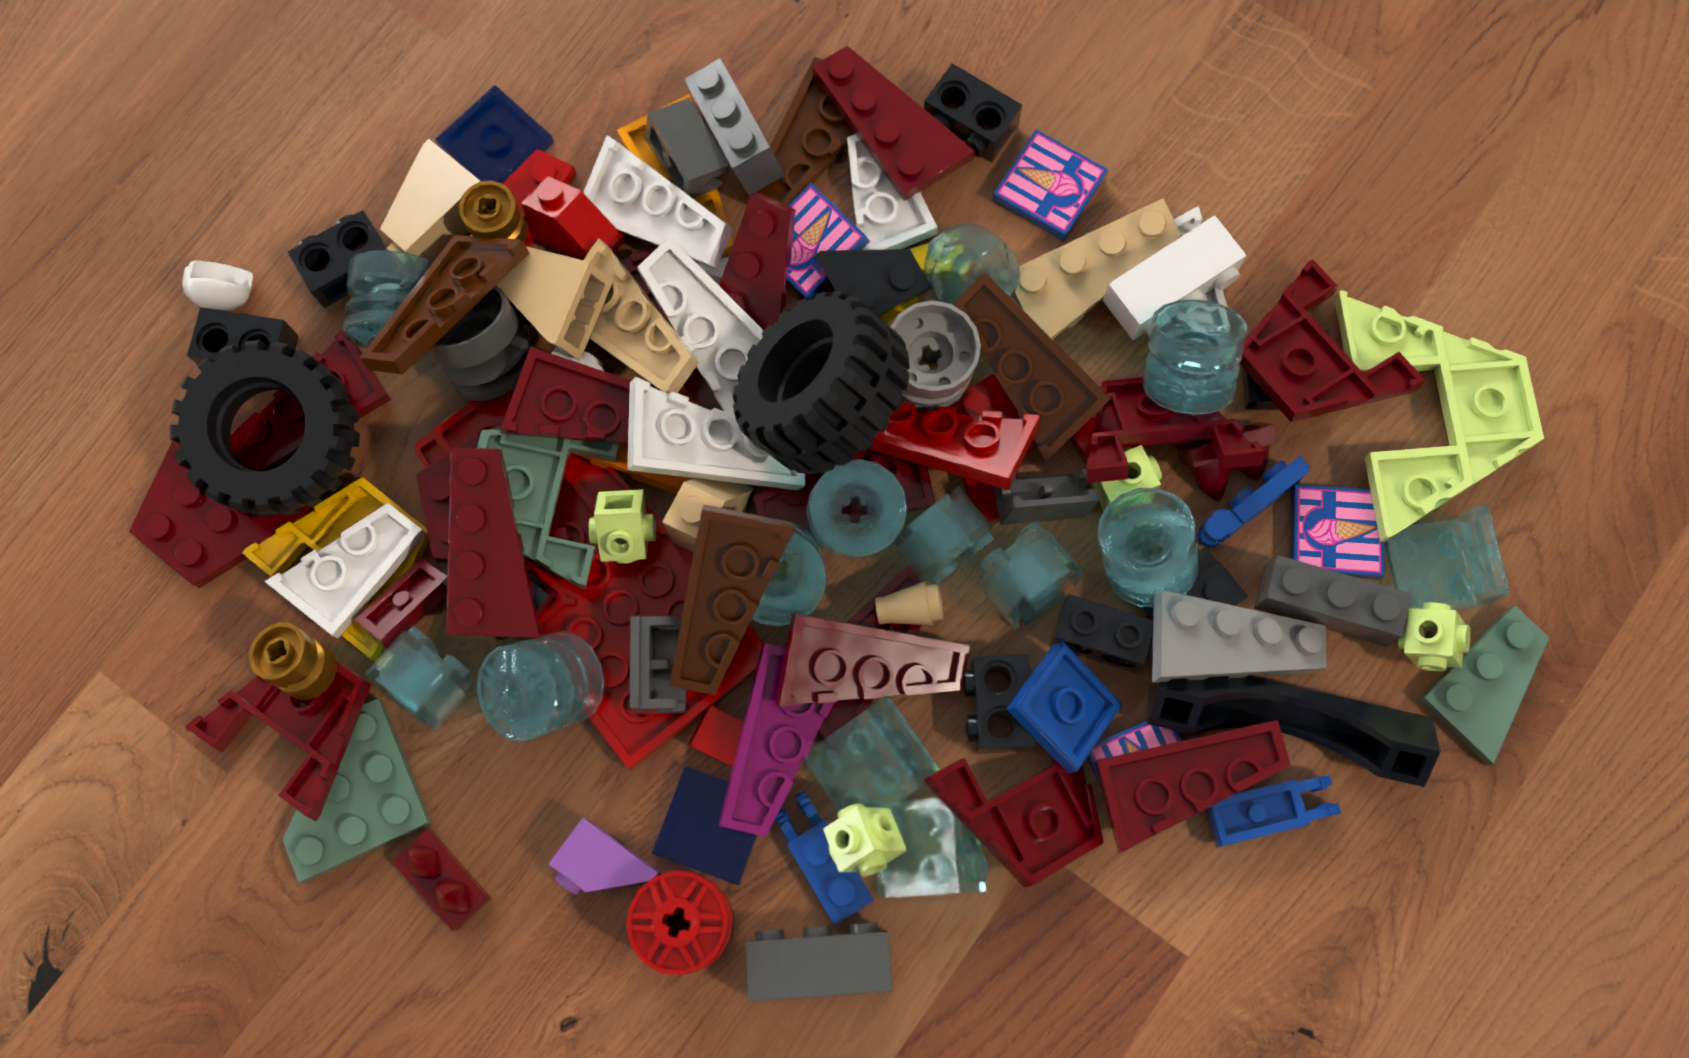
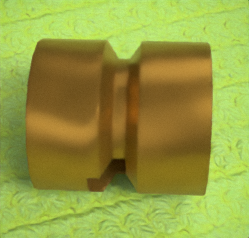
M489 180L478 182L465 191L459 203V213L471 236L522 239L525 243L528 235L527 223L509 188L502 183Z
M279 622L269 625L257 635L249 651V665L253 672L295 699L309 700L318 697L329 688L336 675L337 662L332 651L291 623Z

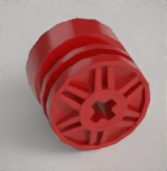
M670 871L653 877L637 891L628 909L626 929L632 949L645 965L662 974L685 975L710 967L725 953L733 937L735 917L729 898L718 884L693 872ZM682 908L685 910L684 919L691 921L689 930H680L678 935L675 936L673 935L674 926L668 924V918L670 915H678Z

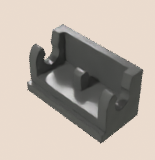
M689 98L648 113L645 140L674 185L690 197L696 198L717 189L723 184L718 176L729 171L730 163Z
M1078 469L1075 474L1020 479H1015L1014 477L1008 490L993 486L1000 525L1084 518L1100 501L1097 489L1086 490V469Z
M630 617V709L636 715L686 713V690L669 686L681 625L678 617Z

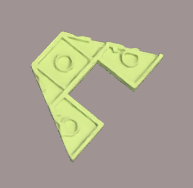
M1342 290L1338 291L1335 295L1334 302L1344 353L1363 373L1397 352H1400L1417 371L1434 370L1450 445L1370 452L1364 458L1380 542H1385L1544 439L1525 356L1509 350H1497L1489 343L1473 337L1469 340L1444 332L1443 326L1415 316H1401L1395 309L1385 305L1381 309L1347 297L1348 292Z

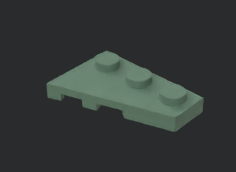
M1514 605L1508 608L1469 648L1468 653L1463 654L1462 668L1450 667L1419 701L1486 766L1492 765L1502 747L1549 640V636Z

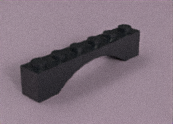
M1218 676L1208 677L1205 680L1187 681V678L1154 683L1151 681L1148 690L1147 724L1194 735L1209 730L1243 728L1278 720L1281 733L1306 739L1334 750L1360 764L1378 777L1425 787L1441 752L1433 717L1251 676L1243 678Z

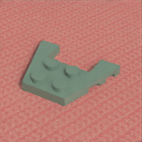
M500 429L481 430L477 448L502 449L515 506L513 511L518 533H521L524 546L523 556L576 587L586 589L595 546L550 537L549 534L569 454L572 453L616 463L620 444L501 434Z

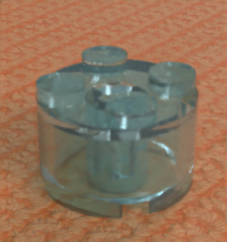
M959 224L946 229L929 243L924 262V274L930 284L931 292L939 302L953 305L984 272L1009 296L1012 295L1013 291H1016L1020 275L1018 260L1013 250L988 228L977 224ZM975 264L978 268L972 270V277L968 279L964 273L969 270L970 265Z
M958 486L950 496L947 494L908 525L909 529L903 533L906 538L905 540L897 534L890 541V544L921 582L929 580L931 584H939L959 567L954 561L957 557L964 553L969 560L994 539L989 532L993 527L962 488Z
M1033 522L1026 526L1017 535V542L1005 551L1001 547L995 549L980 564L985 570L978 584L980 589L1013 628H1019L1020 619L1027 625L1048 612L1066 596L1062 592V588L1067 581L1070 580L1075 586L1084 573L1083 568L1048 528H1042L1038 522Z
M412 626L407 633L402 631L364 674L375 685L379 683L386 688V694L425 725L428 723L432 730L437 732L473 690L470 684L474 679L468 674L470 670L452 655L448 654L444 659L439 657V651L432 646L434 642L418 628Z

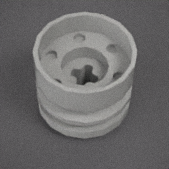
M934 300L915 303L899 313L890 326L904 340L909 355L910 369L907 370L909 373V383L907 389L902 390V403L915 404L916 410L920 411L936 410L939 406L949 407L961 398L969 386L972 375L977 367L981 349L978 331L968 315L952 304ZM921 359H925L928 364L935 363L934 370H930L927 364L920 366Z

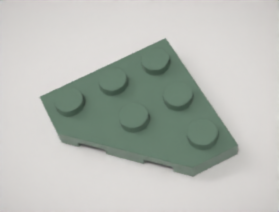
M377 698L363 705L318 820L314 821L306 817L297 809L293 814L282 841L298 883H307L433 824L383 700Z

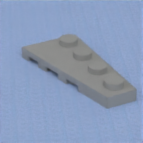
M1165 590L1160 591L1154 596L1152 683L1187 678V681L1205 680L1208 677L1218 676L1243 678L1254 674H1265L1266 676L1314 674L1327 668L1325 625Z

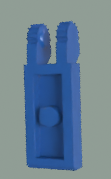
M1301 456L1289 465L1283 459L1262 476L1266 483L1254 492L1248 486L1228 503L1233 508L1232 510L1218 509L1206 519L1207 521L1202 524L1197 533L1200 544H1203L1204 547L1208 546L1209 549L1211 547L1215 548L1217 545L1219 546L1221 542L1226 541L1288 492L1295 484H1298L1310 471V466Z
M1330 775L1297 782L1294 779L1236 793L1205 809L1216 847L1310 825L1309 821L1341 814L1338 803H1326L1306 811L1301 793L1316 792L1333 785Z
M803 790L795 795L797 798L796 803L802 813L808 816L814 827L797 836L791 826V819L786 811L781 808L775 820L789 841L786 845L832 922L836 925L873 902L874 898L858 872H839L836 863L830 856L829 844L823 828L829 824L826 819L822 821Z

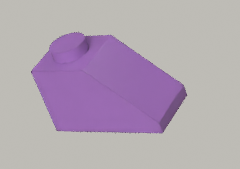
M585 818L580 820L548 864L559 872L554 878L555 881L575 895L581 889L587 893H599L644 885L653 877L662 874L599 826Z

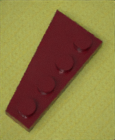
M845 46L812 66L813 76L903 201H906L974 160L975 151L849 46Z
M755 192L749 197L719 286L765 330L769 325L773 326L779 320L778 316L783 313V309L786 307L787 267L790 266L796 209Z
M451 447L446 635L543 637L541 623L537 619L533 601L535 596L531 578H528L523 556L524 546L521 533H518L513 511L515 506L502 449Z

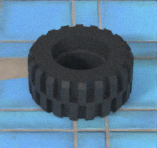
M837 291L817 293L815 298L807 297L797 302V307L794 309H787L778 316L779 320L773 326L769 325L762 332L761 335L763 337L757 345L753 344L747 353L748 360L745 365H741L737 375L739 383L734 386L733 390L734 415L742 433L789 470H795L797 473L815 474V472L824 473L832 471L836 464L846 465L854 460V455L857 452H865L874 444L873 438L880 431L884 433L890 425L889 418L894 411L899 410L903 402L902 390H906L909 383V373L907 371L910 369L909 355L902 337L859 297L853 296L851 293Z
M260 340L246 341L245 349H239L233 344L219 350L221 359L214 361L207 356L197 365L202 372L196 379L187 375L180 386L187 390L183 401L174 399L171 413L179 416L178 425H170L169 427L170 440L180 443V449H176L173 452L178 465L188 468L189 472H187L186 478L194 487L204 490L206 497L238 511L258 516L274 517L275 514L286 516L298 514L301 512V507L306 505L313 508L324 501L322 494L327 490L335 492L342 485L343 482L339 479L340 474L344 468L351 471L356 460L350 456L352 446L359 447L360 433L354 430V423L358 422L359 418L357 409L349 402L350 393L345 385L336 379V375L302 350H294L287 344L274 341L269 346ZM269 390L287 392L300 402L305 415V433L298 450L284 464L268 471H256L245 467L236 459L230 442L231 425L237 411L247 400L259 393Z

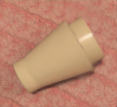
M923 581L892 594L875 598L879 624L894 623L933 626V621L944 619L938 583L927 585V582Z

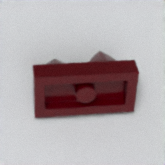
M1263 422L1242 426L1243 436L1250 443L1258 441L1265 450L1263 465L1240 467L1243 473L1255 480L1261 478L1267 467L1270 455L1269 444L1278 442L1274 425ZM1209 439L1197 440L1177 446L1180 462L1190 466L1196 482L1206 494L1216 501H1220L1228 484L1229 469L1221 468L1211 441Z
M421 557L354 620L364 632L386 650L390 648L399 651L413 650L415 625L425 615L434 616L443 612L447 586L442 582L447 576Z
M427 829L392 861L452 931H457L491 899L490 895L432 830Z

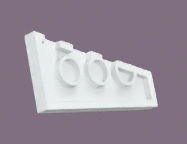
M608 135L606 136L583 191L588 199L619 232L658 247L670 236L693 260L717 269L733 228Z
M669 236L638 266V272L672 328L698 359L699 364L696 368L721 409L731 414L730 418L735 419L733 390L734 386L739 383L737 375L741 365H745L748 360L747 353L753 344L757 345L763 337L761 334L764 330Z
M637 377L630 382L627 470L799 490L805 486V474L789 470L746 437L739 429L736 420L730 418L731 414L717 408L709 410L689 402L688 397L673 391L669 394L650 387V382Z

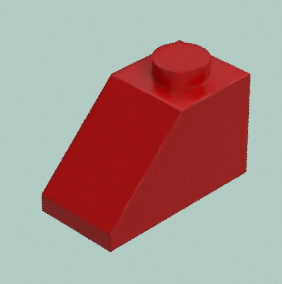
M549 176L521 203L533 239L573 258L583 260L598 238L606 243L613 253L625 242L624 236L581 190Z

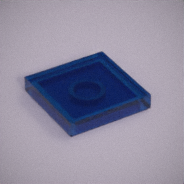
M496 85L488 90L435 139L439 147L481 182L491 180L502 184L536 149L545 152L554 143L552 135Z
M685 766L652 854L740 886L758 835L718 826L729 782Z

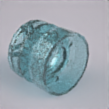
M388 250L356 254L349 260L347 293L352 298L345 303L346 318L343 322V336L351 343L367 348L433 262L409 253Z
M1196 299L1174 301L1156 310L1151 321L1148 343L1150 351L1146 359V370L1143 379V388L1146 395L1159 406L1174 412L1193 415L1209 414L1225 409L1235 398L1240 371L1239 362L1242 359L1248 327L1243 317L1229 307L1215 302Z
M862 459L852 460L846 465H836L834 470L825 472L811 490L806 507L808 527L817 543L833 555L850 559L877 554L891 545L903 529L907 513L905 493L894 474L878 463ZM851 499L856 500L857 507L865 509V515L858 517L856 524L851 523L849 515L842 514V508L847 507Z
M1138 488L1118 496L1107 505L1099 519L1098 542L1102 554L1104 572L1110 588L1123 600L1140 607H1154V596L1162 590L1184 595L1191 589L1198 575L1199 558L1196 543V524L1189 506L1178 496L1159 488Z
M799 524L796 525V529L779 563L783 560L786 561L787 574L783 576L777 572L772 576L752 618L759 623L778 627L790 624L792 613L808 616L823 598L827 577L822 550L812 533Z
M557 631L543 634V637L530 638L514 642L513 644L502 645L489 653L479 669L477 693L480 707L488 723L501 736L516 742L531 741L542 735L551 734L555 730L565 729L581 723L593 715L602 700L604 679L601 664L592 647L578 635L567 631Z

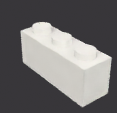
M1214 215L1110 282L1102 301L1132 340H1135L1144 333L1150 337L1167 326L1170 322L1169 317L1179 310H1182L1185 314L1196 308L1204 301V294L1211 289L1217 287L1221 291L1235 282L1241 275L1238 270L1247 255Z

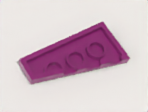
M767 643L762 644L718 824L720 827L763 837L767 836L794 783L793 779L803 760L806 759L814 744L813 740L834 704V702L805 703L786 707L775 705L785 648Z

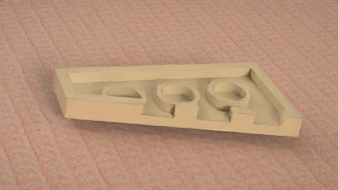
M1164 198L1020 265L1006 272V275L1021 308L1054 339L1068 327L1072 328L1085 317L1084 314L1103 300L1110 282L1182 237V234Z
M598 238L583 260L592 263L614 281L590 339L663 392L668 394L671 391L678 393L699 364L698 359L609 246Z

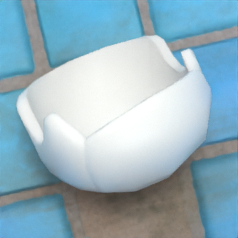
M198 260L191 261L189 266L185 267L182 278L183 291L192 302L201 308L221 311H233L244 305L250 296L253 282V274L249 271L226 264Z

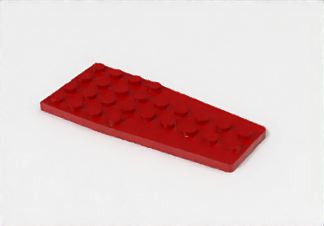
M514 390L495 399L470 402L419 439L414 448L425 468L450 454L451 447L460 448L480 436L481 430L491 429L503 422ZM571 453L568 456L551 530L566 527L571 541L591 545L589 519L594 517L598 492L633 489L613 468H601L590 464L589 459ZM647 504V514H654L656 541H649L646 559L636 560L631 563L601 562L598 544L592 545L595 546V552L586 589L576 587L543 567L527 568L558 592L538 618L541 623L543 637L532 639L548 664L630 771L704 714L710 705L714 706L755 674L763 641L751 626L748 625L716 694L710 695L686 690V713L636 715L630 709V617L675 616L678 617V621H681L694 555L690 550L673 542L662 520Z

